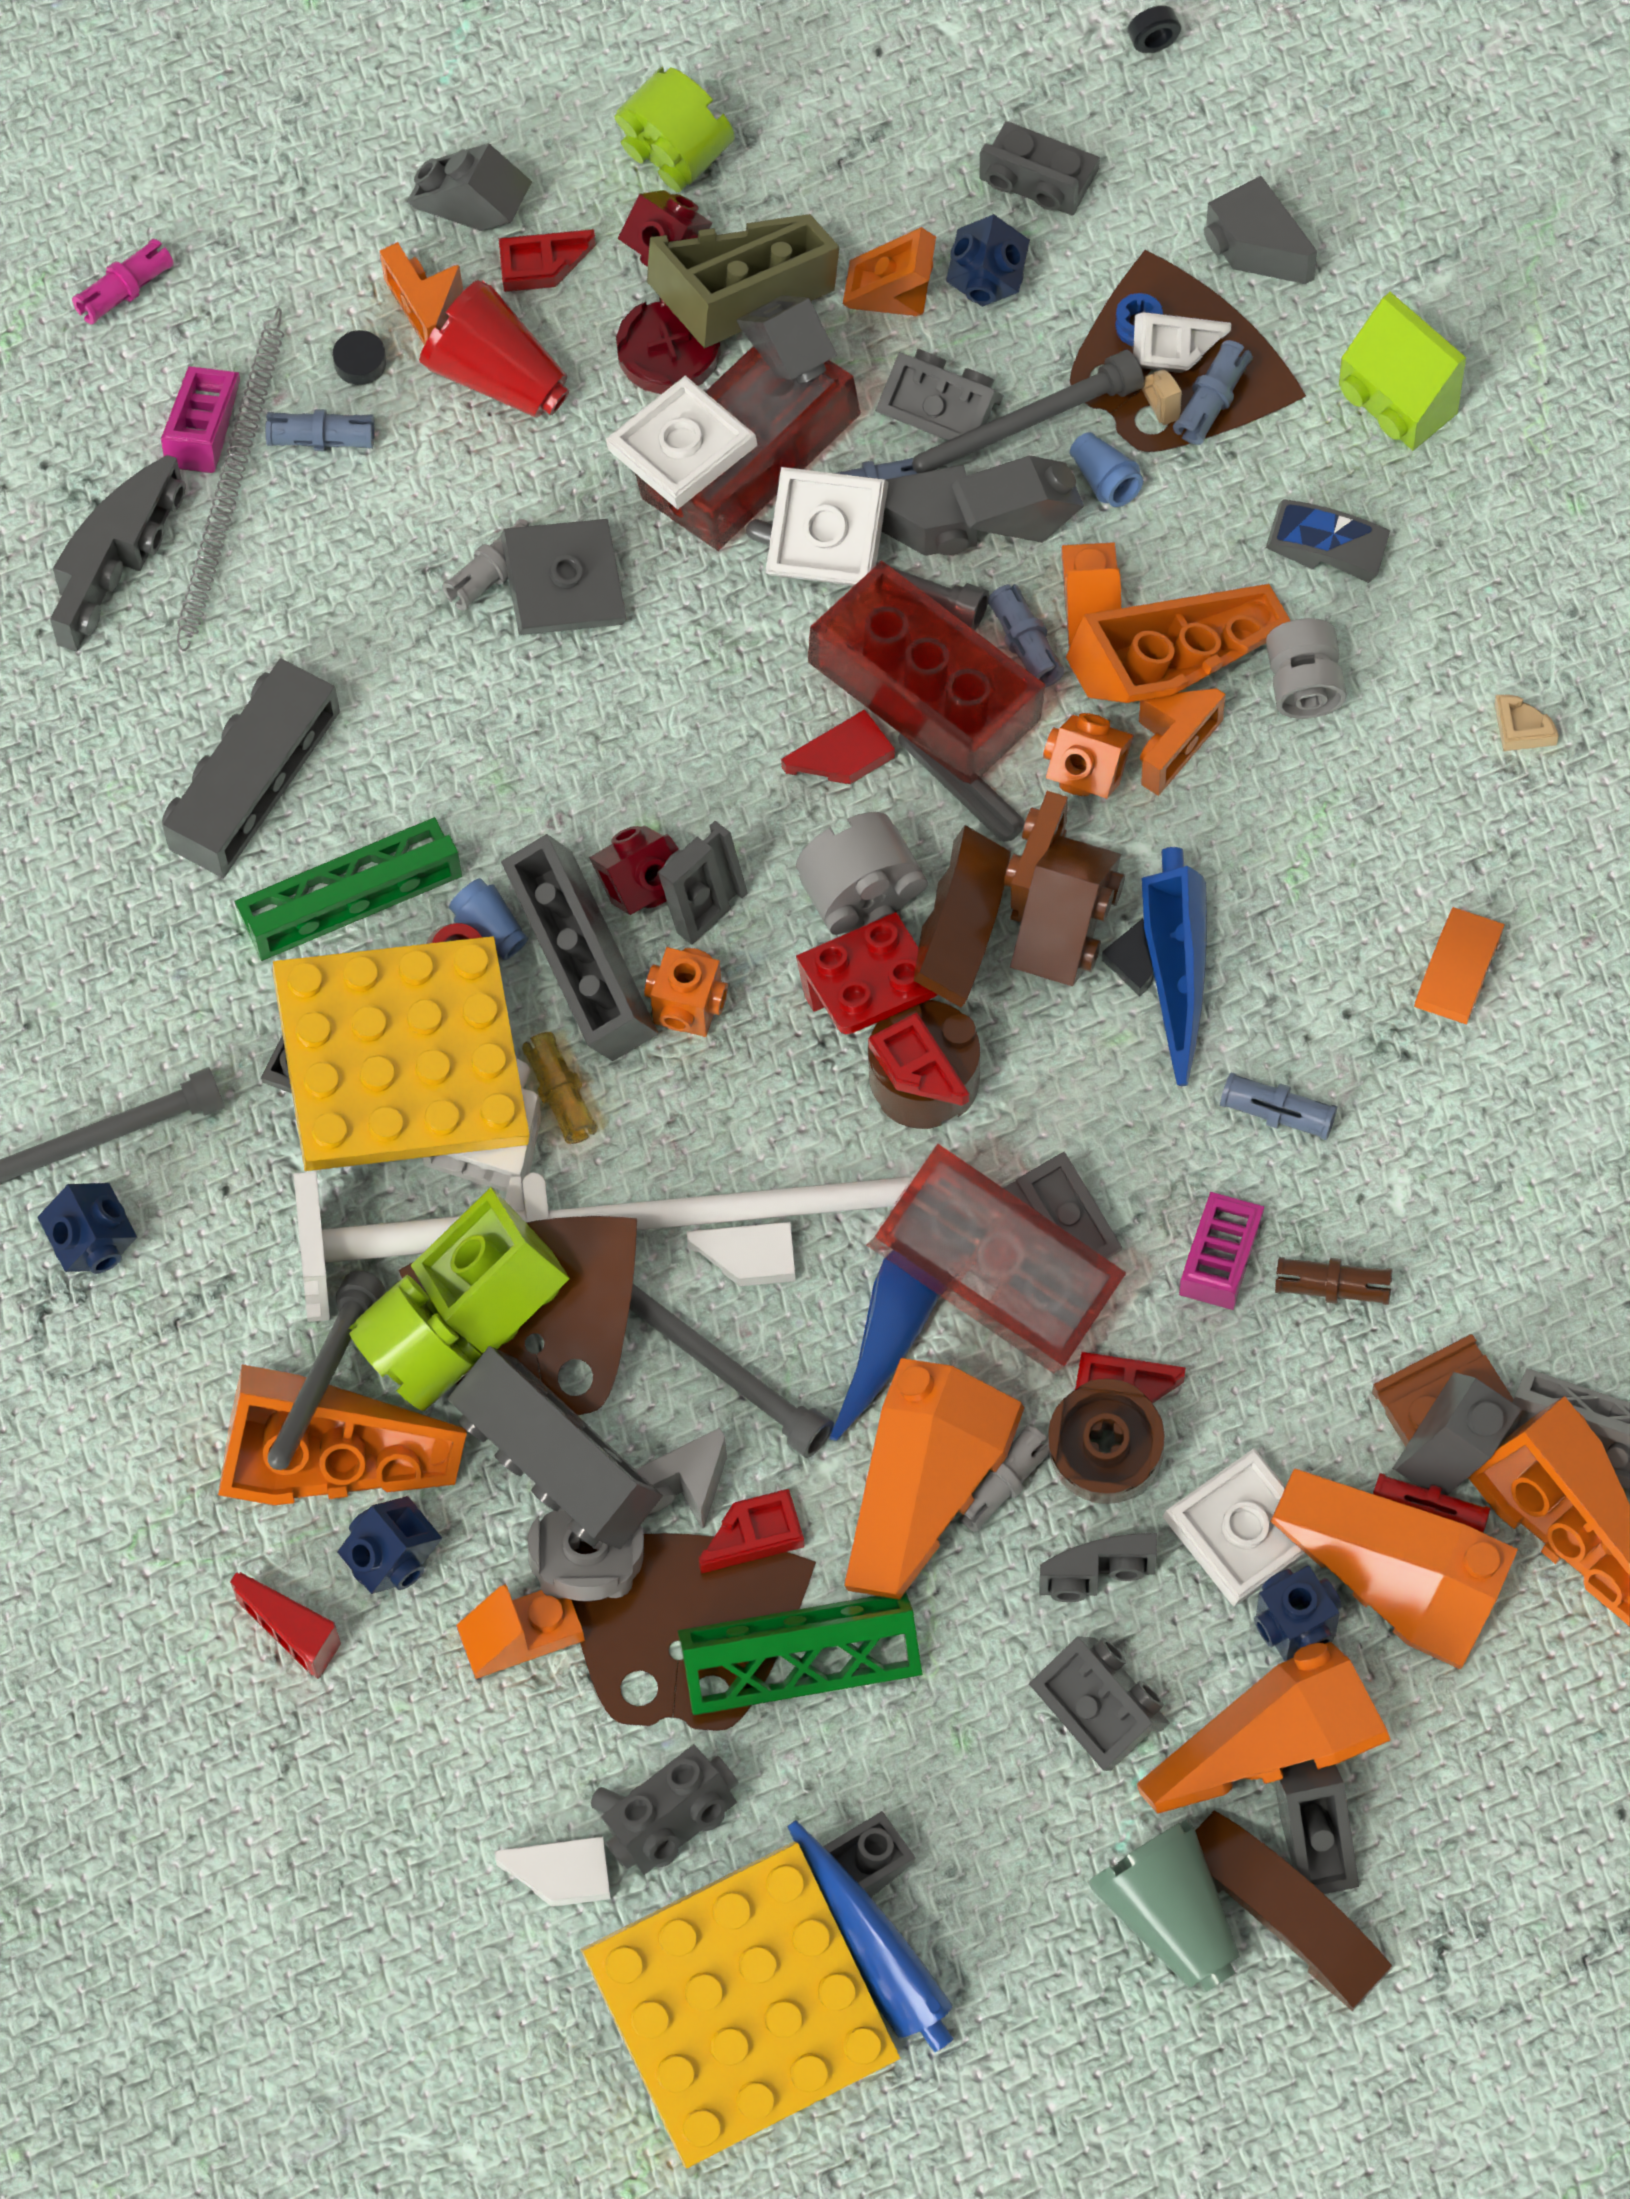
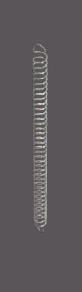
M280 308L276 310L273 320L263 324L264 330L261 332L262 338L258 341L259 347L256 349L255 363L251 366L250 380L246 383L245 397L241 400L243 405L239 407L238 422L234 424L233 438L229 441L231 447L227 449L228 455L224 458L226 464L222 466L223 472L219 476L221 481L217 483L216 498L212 500L211 515L207 517L206 532L202 535L201 549L197 552L196 566L192 569L194 575L190 577L191 583L187 586L189 592L185 594L186 601L182 603L181 618L177 621V625L180 627L177 634V644L183 652L188 650L191 641H188L185 649L181 648L179 642L181 629L189 634H198L199 631L193 626H180V621L183 619L188 624L194 626L201 625V621L195 617H202L204 613L196 608H206V604L203 601L197 599L188 600L187 596L191 594L201 600L209 598L202 591H210L211 587L203 582L210 583L214 581L213 577L208 574L216 573V569L209 565L219 564L218 560L213 557H219L222 554L215 548L224 547L221 541L215 539H226V535L220 531H227L229 528L221 522L228 523L231 521V518L225 514H232L234 511L226 505L232 506L236 504V501L230 497H237L239 495L234 489L240 488L241 484L235 480H242L244 478L239 472L245 471L246 468L240 463L248 462L247 457L243 455H248L251 451L245 446L253 445V442L248 438L256 436L251 430L257 429L258 425L253 421H259L261 418L256 413L263 411L262 407L257 404L265 403V400L260 396L268 394L263 389L270 386L267 380L273 377L268 371L275 370L271 363L278 361L274 355L279 354L280 351L275 346L282 345L281 340L278 338H282L285 335L279 329H266V324L275 321L279 312V321L276 327L279 328L282 318ZM268 330L278 331L282 336L274 335ZM266 331L271 336L263 337V334ZM266 339L277 340L280 342V344L271 343ZM264 340L270 345H261V341ZM263 347L274 348L277 352H270ZM261 348L263 351L267 353L259 354V349ZM260 355L271 356V357H273L275 360H274V361L267 360V359L263 358V357L260 356ZM259 356L264 361L256 362V358ZM259 364L270 365L272 369L264 368ZM257 365L263 370H254V366ZM256 372L269 374L270 377H263ZM252 373H254L256 376H258V377H260V378H253V379H252V378H251V375H252ZM253 380L263 381V382L267 383L268 385H267V386L260 385V384L254 382ZM252 382L257 386L249 387V383ZM252 389H260L264 391L265 394L257 393ZM250 390L256 395H247L246 392ZM249 397L259 398V399H261L263 402L253 401V400L250 399ZM245 398H247L252 403L244 404ZM247 405L260 408V411L250 409ZM242 407H245L247 410L251 412H242ZM244 414L255 415L258 417V419L249 418ZM242 415L248 420H239V417ZM241 422H248L254 424L256 427H249ZM239 423L245 428L237 429V424ZM240 431H248L252 433L253 436L245 435ZM238 432L244 437H234V434ZM237 439L247 440L251 444H244ZM235 440L240 445L232 446V441ZM235 447L246 449L248 453L238 451ZM232 448L239 454H230L229 451ZM232 456L242 457L246 459V461L237 460ZM230 457L236 462L227 463V458ZM229 464L239 465L243 467V469H236L230 466ZM227 465L235 471H225L224 468ZM227 473L240 475L241 478L232 477ZM225 474L226 476H228V477L231 478V479H224V480H223V479H222V475ZM224 481L234 482L239 486H232ZM222 482L230 488H220V483ZM223 490L233 491L236 493V495L228 494ZM218 491H220V492H222L223 494H225L226 496H219V497H218V496H217V493H218ZM219 498L229 499L234 503H227ZM217 499L225 505H215V500ZM218 507L228 508L231 512L223 511ZM213 508H215V509H217L218 511H220V512H222V513H225V514H221V513H214V514H213V513H212V510H213ZM215 515L224 516L229 520L219 519ZM210 517H214L220 522H210ZM213 524H219V525L225 526L226 529L218 528V527L214 526ZM208 525H210V526H212L213 528H215V529H217V530H220V531H216V530H210V531H208V530H207V527H208ZM211 533H219L224 537H217ZM205 534H209L215 539H205ZM208 541H214V542L220 543L221 546L213 545V544L209 543ZM205 542V543H207L208 545H210L211 547H214V548H210V547H205V548H203V547H202V544ZM206 550H213L218 552L219 554H212L207 552ZM204 551L206 554L210 556L200 557V552ZM203 558L212 559L216 561V563L207 562ZM200 559L209 565H198L197 561ZM201 567L210 568L214 570V572L206 571ZM198 568V569H200L201 571H203V572H205V573H208V574H204V573H197V574H195V569ZM198 575L209 577L211 580L202 579ZM195 576L203 582H192V578ZM195 584L205 585L209 589L201 588ZM193 585L202 591H190V586ZM193 593H200L205 595L206 597H199ZM190 601L199 602L204 606L195 605ZM188 602L196 608H185V603ZM188 610L200 612L201 615L191 613ZM183 611H186L188 614L195 617H183L182 613ZM186 619H193L198 621L199 623H192ZM183 627L194 629V630H196L197 632L188 631V630L184 629Z

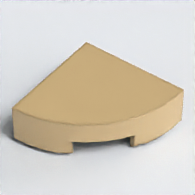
M1164 369L1144 376L1142 391L1159 423H1162L1164 426L1177 421L1180 417L1182 391L1174 378Z
M1496 695L1494 705L1503 751L1557 745L1558 732L1552 719L1547 714L1543 715L1533 706L1524 703V699L1518 696Z

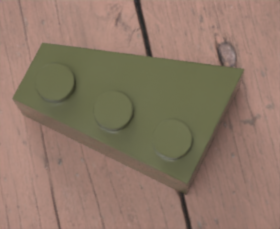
M811 214L746 223V231L716 235L715 228L698 230V238L668 242L666 235L650 237L647 283L697 341L706 348L743 332L737 319L781 295L806 297L813 301L835 291L840 247Z

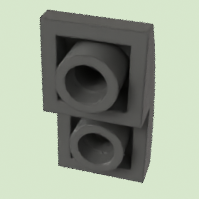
M1138 1533L1108 1537L1073 1547L1055 1555L1040 1564L1039 1595H1051L1052 1599L1059 1602H1079L1084 1600L1086 1596H1097L1098 1574H1109L1112 1579L1118 1581H1135L1142 1579L1144 1575H1155L1157 1533Z

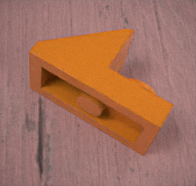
M920 227L851 259L843 305L856 310L910 316L922 315L925 308L930 274L933 269L936 236Z
M397 242L379 251L383 277L422 343L425 345L435 327L441 331L443 325L450 317L445 312L463 292L460 266L454 265L427 278L419 260L416 257L408 259Z
M1115 542L1062 545L1061 558L1069 648L1083 615L1121 608L1120 570L1117 568Z
M1217 688L1187 691L1140 701L1139 722L1155 734L1147 742L1140 755V761H1142L1141 785L1157 796L1163 792L1223 721L1225 694Z
M506 1584L498 1587L456 1625L475 1679L585 1641L584 1633L571 1599H556L545 1595L540 1590L512 1600Z

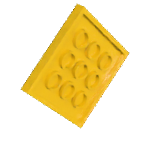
M494 936L273 961L272 973L304 1171L528 1145L530 1134Z
M795 1841L580 1949L685 2168L705 2160L901 2059L803 1852Z

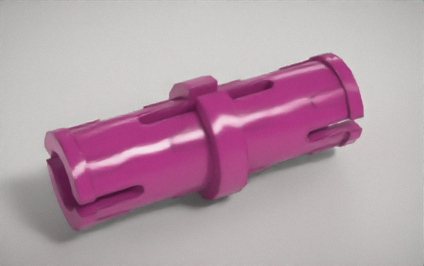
M151 239L147 245L122 263L114 261L106 267V275L81 293L72 297V303L78 314L81 316L87 311L88 314L84 317V320L93 325L100 317L122 301L131 302L140 295V288L174 265L173 259L166 247L158 252L157 249L161 247L162 243L157 239Z

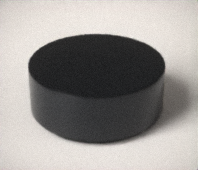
M1165 5L1154 6L1142 11L1131 20L1127 27V33L1134 48L1142 53H1154L1167 48L1178 38L1181 32V24L1174 10Z
M363 330L344 334L337 340L333 348L335 370L341 379L350 384L364 385L375 381L382 375L386 367V354L382 341L375 334Z

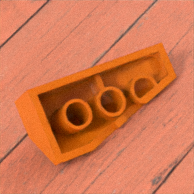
M1270 584L1083 615L1066 659L1088 698L1130 703L1178 693L1264 645L1267 635L1272 629L1291 620Z
M900 1358L881 1410L844 1584L848 1591L900 1600L940 1547L938 1538L957 1512L964 1515L975 1500L971 1494L988 1471L996 1472L1007 1458L1025 1409L1022 1402L954 1366Z
M241 1365L230 1417L218 1491L219 1496L270 1505H283L294 1503L295 1498L328 1494L329 1499L348 1497V1492L382 1488L386 1492L455 1485L467 1430L463 1427L332 1385L328 1386L289 1466L283 1470L273 1469L268 1463V1454L307 1377Z
M1564 1396L1533 1416L1502 1440L1492 1457L1470 1475L1468 1479L1503 1521L1513 1529H1516L1520 1524L1526 1527L1545 1543L1541 1553L1555 1564L1561 1559L1569 1563L1584 1576L1585 1589L1630 1626V1503L1601 1440L1589 1427L1582 1414Z
M1295 1468L1290 1475L1270 1521L1321 1568L1330 1569L1354 1591L1352 1596L1363 1606H1371L1394 1627L1392 1632L1404 1643L1460 1670L1499 1596L1518 1550L1465 1524Z
M1332 1642L1326 1644L1314 1643L1300 1648L1295 1652L1294 1658L1275 1666L1137 1783L1140 1795L1159 1814L1226 1795L1232 1790L1233 1781L1244 1778L1251 1780L1263 1779L1264 1784L1283 1779L1282 1769L1284 1767L1312 1759L1315 1760L1317 1769L1328 1767L1391 1740L1351 1660Z

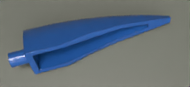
M1168 847L1161 851L1162 873L1142 878L1144 930L1176 1083L1178 1086H1187L1197 1044L1203 1004L1207 947L1206 882L1200 873L1189 866H1184L1182 848Z
M908 1220L905 1221V1224L898 1223L873 1284L857 1368L829 1439L837 1441L894 1374L900 1358L906 1356L921 1333L949 1279L951 1267L957 1260L958 1255L930 1235L925 1234L924 1231Z
M797 1820L793 1821L787 1826L789 1832L803 1852L873 2001L898 2038H904L920 2032L933 2052L944 2048L954 2039L941 2021L952 2009V2003L902 1934L868 1893Z

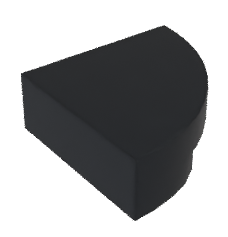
M1143 918L1102 951V961L1139 997L1149 987L1154 975Z

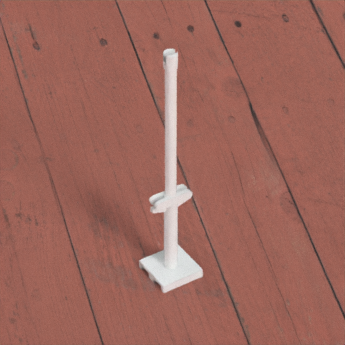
M955 1169L917 1173L916 1176L548 1211L545 1180L538 1173H530L524 1177L523 1187L521 1176L510 1177L505 1201L525 1222L584 1216L637 1218L638 1231L908 1205L919 1188H922L943 1204L959 1203L960 1189L958 1174ZM316 1171L294 1173L307 1321L330 1320L325 1263L422 1254L460 1216L322 1229Z

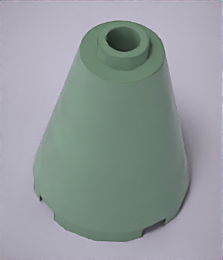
M1188 1818L1126 1855L1114 1867L1109 1866L1088 1881L1093 1892L1189 1988L1200 1982L1204 1990L1208 1992L1236 1974L1230 1963L1239 1958L1240 1955L1197 1834Z

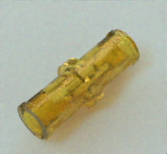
M552 1032L539 1033L530 1038L535 1048L527 1041L521 1047L538 1080V1095L542 1103L545 1104L547 1102L552 1109L565 1142L568 1144L580 1143L589 1138L584 1128H587L589 1134L593 1135L598 1130V1125L593 1120L580 1092L582 1082L576 1072L570 1071L557 1044L555 1035Z

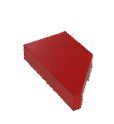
M594 229L499 238L504 292L556 287L596 246Z
M864 709L781 758V767L786 774L797 775V772L825 776L828 777V781L850 785L894 759L895 748Z
M917 1012L868 1038V1047L896 1090L961 1106L969 1102L968 1090Z
M1081 1352L1075 1390L1092 1380L1115 1379L1134 1385L1154 1403L1184 1383L1186 1368Z
M785 1489L734 1502L723 1518L722 1525L706 1550H703L699 1557L701 1574L804 1548V1537L790 1490Z

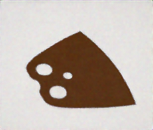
M1144 250L1109 297L1081 345L1070 373V385L1089 378L1094 368L1104 365L1106 358L1123 350H1129L1133 354L1134 346L1124 343L1117 335L1115 328L1116 310L1123 298L1130 294L1143 293L1149 294L1158 300L1162 306L1163 315L1231 323V331L1202 355L1203 357L1188 371L1182 373L1167 371L1182 391L1180 416L1194 394L1192 390L1197 377L1207 373L1224 341L1231 340L1244 346L1239 357H1242L1247 350L1253 356L1252 362L1246 367L1232 391L1234 394L1232 403L1227 409L1225 408L1219 412L1205 439L1253 422L1306 397L1298 381L1278 353L1241 313L1208 286L1179 267L1147 250ZM1136 314L1130 316V324L1134 326ZM1141 368L1143 376H1147L1152 371V369ZM1142 389L1124 397L1118 394L1110 396L1105 393L1085 402L1091 408L1103 409L1111 414L1116 421L1117 433L1137 450L1156 452L1191 444L1182 439L1187 428H1184L1179 435L1175 433L1173 429L1175 421L1169 423L1158 434H1146L1135 425L1136 413L1145 406H1150Z
M584 1216L526 1222L552 1250L570 1279L560 1288L553 1300L542 1305L519 1328L513 1339L502 1344L498 1350L517 1358L578 1416L592 1413L601 1408L609 1397L620 1364L633 1288L637 1218ZM412 1263L399 1269L402 1278L409 1275L425 1291L411 1267ZM533 1333L539 1334L544 1340V1347L537 1355L530 1353L525 1347V1340ZM572 1359H580L586 1362L593 1373V1382L590 1388L579 1396H571L565 1393L558 1382V1373L561 1367ZM464 1375V1376L456 1383V1386L459 1385V1383L463 1380V1378H464L466 1375Z
M671 1533L643 1534V1564L640 1572L633 1579L631 1590L626 1595L619 1598L607 1597L594 1601L572 1600L584 1633L585 1641L580 1642L595 1691L604 1709L618 1723L651 1726L664 1718H679L693 1729L727 1730L738 1723L752 1705L693 1715L683 1659L676 1660L669 1655L670 1645L675 1641H679L678 1630L800 1609L816 1562L785 1552L701 1574L699 1557L703 1550L708 1548L714 1536ZM580 1541L579 1549L574 1551L580 1554H591L599 1549H594L585 1541ZM778 1656L765 1658L753 1675L766 1682ZM749 1661L737 1664L744 1668ZM723 1666L698 1670L699 1680L706 1676H717L726 1681L729 1687L737 1678V1675ZM634 1671L648 1672L657 1682L658 1691L656 1697L650 1703L643 1706L629 1704L621 1694L620 1687L623 1679ZM746 1683L742 1689L752 1688L753 1686Z

